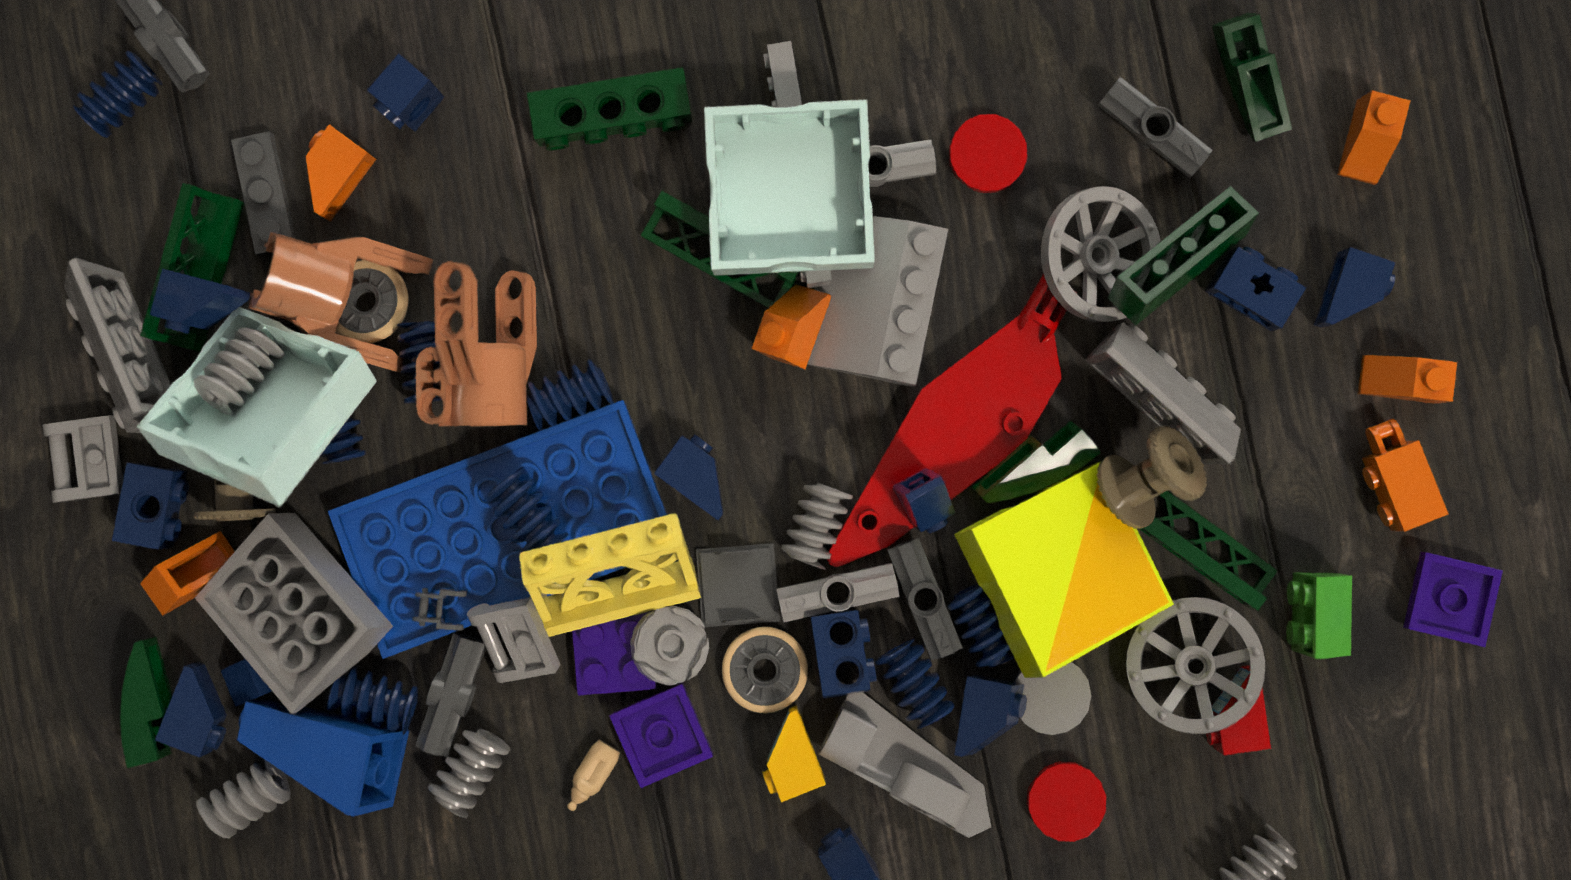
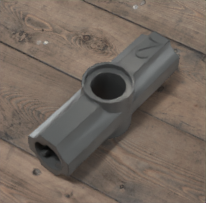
M115 0L135 27L133 32L140 44L151 57L159 61L178 90L184 93L188 90L196 89L206 82L210 72L186 40L189 36L183 26L167 8L162 6L159 0Z
M1121 77L1097 105L1134 134L1135 140L1139 145L1144 148L1153 149L1188 178L1193 176L1212 152L1211 148L1176 121L1175 115L1169 109L1155 105ZM1153 119L1162 125V136L1150 134L1146 127L1147 120Z
M919 537L887 549L906 597V603L911 610L930 660L943 658L962 649L963 647L945 605L943 593L938 587ZM922 588L932 589L935 595L934 603L927 609H920L914 603L915 594Z
M456 632L453 633L441 671H438L434 677L427 696L426 705H429L415 746L424 752L448 757L451 753L462 717L467 715L473 701L477 685L474 681L486 651L484 642L479 638Z

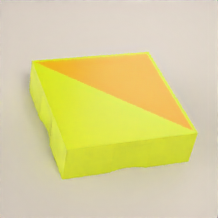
M1101 462L1082 467L1062 480L1038 490L1028 500L1016 506L999 510L954 534L979 586L993 604L999 621V627L1024 678L1045 677L1174 605L1138 530L1128 527L1120 519L1118 520L1102 498V493L1099 491L1100 487L1097 483V468Z

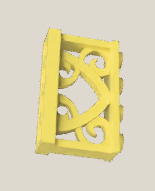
M670 514L522 552L519 555L523 584L532 598L549 637L701 598L695 567L690 557L677 514ZM619 566L633 568L626 575L603 581L588 580L595 572Z

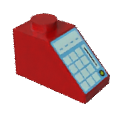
M1241 666L1231 681L1246 689L1251 666ZM1263 688L1254 706L1237 723L1217 732L1206 733L1208 744L1213 745L1216 751L1222 755L1271 749ZM1223 691L1212 705L1213 715L1217 716L1227 711L1238 699Z

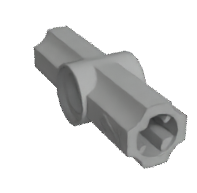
M932 140L887 147L880 145L869 147L870 158H879L886 166V171L880 175L869 173L870 187H878L886 182L936 175L937 173Z
M892 563L844 574H833L826 578L776 588L784 622L833 611H844L851 607L900 597ZM842 582L848 586L849 594L845 601L834 603L827 598V589L832 583Z

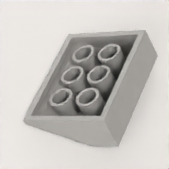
M873 216L875 258L873 268L830 270L832 284L814 287V290L827 293L832 297L807 365L910 387L915 386L948 229L908 220Z
M74 258L68 261L64 284L69 297L66 299L67 308L72 317L77 321L79 320L84 335L81 337L82 343L89 355L95 358L100 369L97 372L99 383L106 392L110 393L115 404L112 411L116 422L121 428H125L126 432L141 433L136 426L167 391L171 383L152 339L140 336L144 320L123 272Z
M1124 322L1116 325L1089 354L1085 361L1158 427L1170 426V428H1175L1176 431H1180L1183 436H1186L1187 440L1197 450V454L1201 457V462L1204 465L1230 464L1235 458L1241 429L1233 422L1236 419L1235 415L1220 403L1214 405L1204 396L1207 392L1206 389L1197 380L1190 376L1185 379L1175 370L1178 365L1166 352L1162 350L1156 352L1146 343L1148 337L1140 328L1132 323L1129 326Z
M268 513L195 597L197 602L291 714L301 710L364 658L393 627L296 513Z

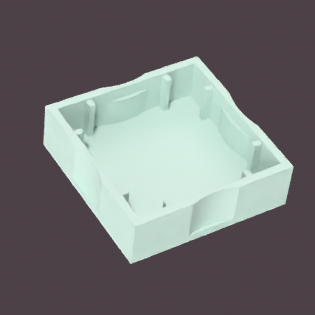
M867 100L809 102L804 105L787 108L765 105L704 107L706 155L711 201L709 210L711 269L714 276L873 268L875 258L872 203L869 188L868 164L870 151Z
M239 307L229 315L203 346L191 367L172 383L136 427L159 455L281 507L377 380L359 351L316 335L295 332L282 325L279 321ZM240 327H247L266 334L282 349L284 356L281 359L271 355L268 356L275 367L271 371L262 367L258 368L265 379L261 383L252 379L248 380L255 391L250 395L239 390L238 394L244 400V404L237 406L229 402L227 405L233 412L231 416L220 412L203 400L194 386V380L199 375H205L204 368L209 363H215V355L220 351H225V344L230 339H235V332Z

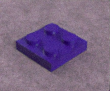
M1420 552L1403 628L1486 647L1503 570Z
M648 612L572 631L578 696L657 688V682L650 681L639 672L631 655L630 641L634 627L643 615Z
M683 682L609 715L640 788L705 761L714 755Z

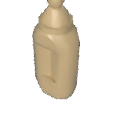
M598 740L591 746L573 776L572 801L567 804L569 810H576L577 804L588 800L590 796L600 791L618 762L620 755L618 750L602 740Z

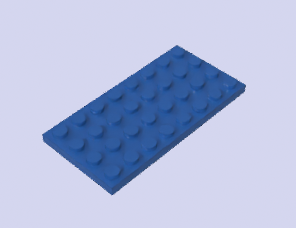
M625 400L618 401L328 511L353 580L393 625L377 643L382 659L458 631L436 629L437 623L425 622V626H419L418 621H412L413 617L419 616L420 597H416L415 592H422V588H428V593L438 594L441 589L467 591L466 597L446 596L443 599L442 618H444L445 622L464 624V628L471 626L467 612L474 606L487 603L490 606L531 597L523 584L519 557L521 550L527 542L513 543L511 539L518 528L504 530L502 526L509 515L496 517L494 514L500 501L494 503H487L485 501L492 488L518 471L525 469L519 477L520 481L534 480L533 485L527 491L529 495L539 492L543 494L536 506L538 508L551 506L552 509L545 520H560V524L554 531L555 535L568 532L569 536L561 542L667 515ZM619 566L595 572L588 580L599 578L625 567ZM428 599L427 617H436L437 599Z

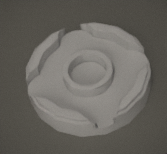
M677 606L652 610L643 615L634 627L630 641L632 659L639 672L650 681L665 685L682 683L696 676L704 666L709 651V640L706 638L705 627L701 619L690 610Z
M1072 662L1045 677L1024 678L1021 670H1019L1013 682L1024 684L1023 694L1027 697L1026 710L1020 719L1036 732L1049 735L1068 732L1081 723L1089 710L1091 700L1089 681L1082 670Z

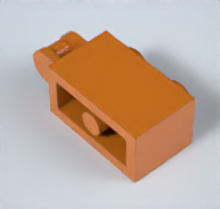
M1393 418L1367 428L1366 437L1373 454L1362 458L1365 465L1362 472L1368 487L1376 492L1380 502L1377 505V511L1383 524L1387 527L1389 526L1391 531L1405 532L1448 515L1420 441H1406L1398 422ZM1390 437L1393 446L1385 449L1382 440Z

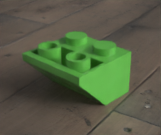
M1293 572V581H1290L1287 587L1288 603L1292 605V621H1288L1286 628L1287 641L1289 644H1292V651L1315 659L1351 656L1352 576L1340 573Z

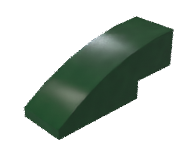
M1248 12L1212 25L1230 88L1252 141L1257 142L1292 130L1275 54L1268 51L1260 14Z
M1069 421L1043 445L1030 436L972 488L987 503L1013 499L1036 492L1062 480L1082 468L1100 454L1101 451L1080 427Z
M157 637L134 642L126 668L121 696L120 722L122 746L127 769L157 761L172 754L170 746L155 740L163 721L162 717L165 716L172 698Z

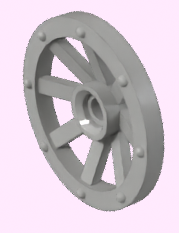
M1100 186L1084 189L1064 199L1053 211L1046 224L1041 244V262L1046 282L1056 300L1067 311L1081 319L1092 322H1109L1126 318L1115 305L1107 308L1096 306L1097 278L1110 294L1116 281L1111 272L1113 270L1123 272L1135 263L1134 261L1119 258V249L1140 239L1143 255H1145L1161 242L1152 216L1134 196L1113 187ZM1092 202L1107 203L1108 205L1093 234L1088 204ZM1121 210L1129 217L1135 228L1110 238L1108 235ZM1074 214L1076 215L1080 242L1064 232ZM1061 247L1074 254V261L1064 269L1061 264ZM1081 272L1083 273L1082 298L1075 293L1068 283Z
M1198 597L1174 600V605L1140 623L1129 643L1126 660L1130 687L1142 708L1151 717L1168 728L1190 734H1206L1223 730L1242 719L1254 706L1261 693L1265 679V658L1261 642L1248 621L1237 611L1223 603ZM1189 613H1204L1218 618L1201 647L1197 646ZM1175 616L1178 617L1185 645L1183 650H1180L1154 632L1162 623ZM1231 625L1241 636L1247 648L1213 657L1214 649L1228 626ZM1148 642L1174 659L1175 664L1142 670V655L1146 643ZM1199 660L1204 664L1201 673L1194 674L1189 671V665L1192 661ZM1250 661L1251 664L1250 677L1246 689L1216 672L1218 668ZM1179 677V682L1162 706L1153 699L1144 683ZM1209 682L1238 699L1231 708L1217 716L1213 715L1207 688ZM1191 686L1195 687L1202 719H1188L1172 714Z

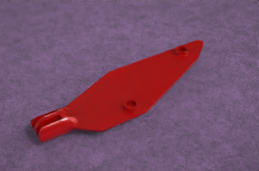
M1044 274L1025 307L1016 318L921 388L837 535L836 543L832 544L829 549L832 555L827 561L830 565L840 567L882 550L914 528L892 486L928 468L941 475L949 497L953 499L996 467L1028 438L1062 379L1054 333L1067 310L1058 303L1050 288L1046 292L1048 284ZM873 515L875 517V522L871 527L862 526L864 516Z

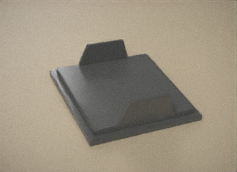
M774 543L696 549L698 582L701 595V621L704 627L780 621L776 590L777 578Z

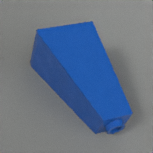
M271 699L245 702L244 709L239 717L238 742L346 815L357 816L393 807L410 730H407L403 735L402 728L400 727L398 730L391 732L388 731L386 724L376 727L373 726L372 721L360 722L354 717L348 718L340 714L303 707L297 713L291 714L282 702Z

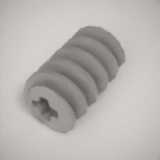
M240 327L235 332V339H230L225 344V351H220L215 355V363H209L204 368L205 375H199L194 380V386L199 395L208 404L220 412L232 416L233 412L227 404L230 402L234 405L242 406L244 400L238 394L239 390L251 395L255 390L248 380L252 379L261 383L265 378L258 368L262 367L269 371L273 370L275 366L268 356L271 355L281 359L284 356V352L272 339L261 331Z
M820 483L804 485L803 490L812 498L811 500L798 501L797 504L806 511V514L793 515L792 520L801 526L800 530H787V535L795 541V544H782L781 549L791 558L826 570L817 560L830 559L832 554L823 547V544L836 543L837 539L828 531L829 529H841L843 524L834 517V514H847L848 509L839 501L840 499H852L853 496Z
M480 728L476 733L468 730L463 731L462 735L468 740V746L456 743L454 749L461 757L459 759L452 757L445 759V762L452 771L449 773L438 770L436 773L443 782V785L431 783L428 786V789L435 796V800L453 814L463 818L469 816L467 809H471L476 805L477 799L475 795H482L486 788L483 782H490L494 777V772L491 768H499L503 763L500 755H507L511 750L501 738Z
M264 760L265 770L257 763H254L250 766L253 778H250L244 772H240L237 774L239 787L230 780L223 783L226 795L224 796L217 789L210 792L212 804L203 797L196 801L198 812L210 830L222 838L229 839L236 834L237 829L243 830L250 825V821H257L262 818L264 812L269 813L276 809L277 803L283 804L290 799V786L283 771Z
M1266 824L1263 828L1268 839L1255 834L1252 839L1257 850L1244 845L1241 851L1245 861L1232 856L1230 863L1234 872L1222 867L1218 872L1222 880H1271L1270 877L1272 875L1285 880L1287 877L1281 866L1284 864L1296 869L1298 865L1293 855L1297 854V852L1269 824Z

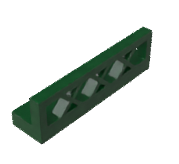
M182 183L140 333L141 337L201 352L205 345L208 330L190 326L189 334L165 328L164 334L157 332L160 318L151 316L150 311L162 269L222 284L244 201ZM194 196L202 199L197 215L192 217L191 207ZM187 236L189 246L187 252L182 255L180 246L182 240Z
M661 191L654 203L656 209L641 234L642 238L766 308L771 307L791 289L800 273H758L736 279L727 275L714 276L711 266L708 265V263H711V257L701 260L691 255L688 240L703 236L710 240L709 217L664 191ZM663 214L678 222L681 237L665 241L653 234ZM684 226L695 231V233L686 235ZM683 242L686 252L674 246V244ZM773 275L785 282L774 302L759 294L756 278ZM751 280L754 290L741 283Z
M1168 491L1158 495L1164 501L1166 516L1154 517L1150 525L1139 530L1249 609L1258 611L1267 599L1262 595V592L1278 570ZM1171 505L1181 513L1172 515ZM1188 517L1193 520L1196 526L1197 539L1186 540L1176 533L1173 519ZM1161 521H1167L1168 526H1166ZM1203 528L1213 536L1204 537ZM1220 540L1227 545L1229 561L1218 563L1208 556L1205 542ZM1193 544H1199V549ZM1235 551L1245 559L1236 560ZM1252 563L1261 569L1263 573L1255 585L1251 587L1239 578L1237 565Z

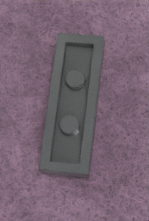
M268 131L231 140L255 254L259 256L271 254V252L265 251L266 247H264L265 243L268 242L270 232L296 239L275 137L273 133Z

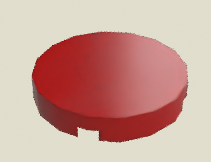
M996 114L977 115L965 121L955 132L949 147V164L955 177L962 184L979 193H996L1011 186L1023 172L1027 161V143L1021 130L1009 119Z
M1059 761L1045 766L1034 778L1033 783L1031 782L1027 790V808L1033 823L1044 835L1057 841L1074 842L1088 837L1100 826L1106 813V794L1101 781L1089 769L1076 762Z

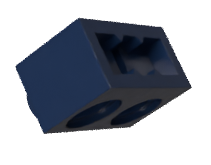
M858 610L811 617L823 698L870 691L869 682H875L877 678L874 659H866L863 643L870 642L867 618L859 619ZM837 624H845L851 628L853 638L845 645H838L830 638L831 629ZM843 663L854 664L859 671L857 681L850 685L839 682L836 677V670L839 665Z

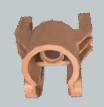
M270 232L268 242L264 245L266 247L265 251L273 253L269 272L262 291L254 289L253 293L250 292L251 300L248 309L289 320L304 334L316 335L359 351L366 363L401 373L404 359L400 358L393 350L336 334V328L350 294L357 258L381 266H389L404 273H421L429 275L433 260L365 237H352L310 244Z
M450 261L443 263L438 268L434 279L435 343L437 348H425L419 353L416 360V407L420 419L425 423L439 424V426L527 425L526 385L537 348L536 287L533 278L526 272L512 270L501 276L495 288L496 343L478 342L477 279L471 268L466 264ZM458 270L462 277V283L460 288L454 292L450 287L449 281L452 273ZM518 278L521 282L522 290L520 295L513 299L510 295L509 287L511 282ZM458 311L462 316L463 323L460 331L454 333L451 329L450 321L452 315ZM518 317L523 327L520 336L514 338L510 332V324L514 318ZM440 361V369L434 370V362ZM433 383H441V388H433ZM437 395L443 401V411L438 417L433 414L431 407L432 401Z

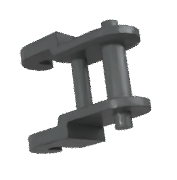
M422 588V592H415V596L420 597L419 616L413 617L412 621H418L419 626H425V622L437 623L436 629L463 630L464 624H452L444 621V618H442L443 599L446 596L466 597L467 591L441 589L438 594L428 593V588ZM429 598L437 599L436 617H427Z

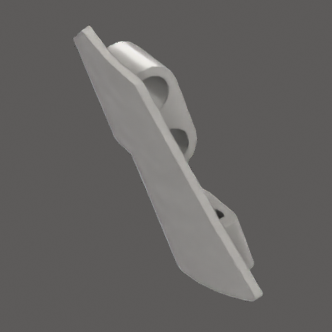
M863 692L847 695L820 747L819 755L887 790L894 799L967 838L991 828L985 788L981 782Z

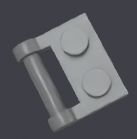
M108 415L42 425L44 437L49 439L55 490L51 491L52 503L121 494L123 476L114 416ZM67 434L72 435L78 487L75 488L71 486L65 439Z
M531 597L490 606L487 603L474 606L467 612L471 625L477 626L494 664L492 672L498 683L553 674L558 670L561 664ZM493 623H496L512 660L508 659Z

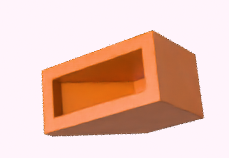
M1372 90L1356 101L1337 175L1373 185L1378 183L1401 139L1411 100Z
M329 124L325 130L318 131L309 143L310 151L306 155V163L314 212L331 222L376 161V158Z
M797 284L794 285L764 312L751 349L771 359L806 369L832 296Z
M1362 355L1358 394L1434 404L1453 402L1457 362L1420 357Z
M219 531L156 565L140 584L163 616L195 598L235 551L222 532Z

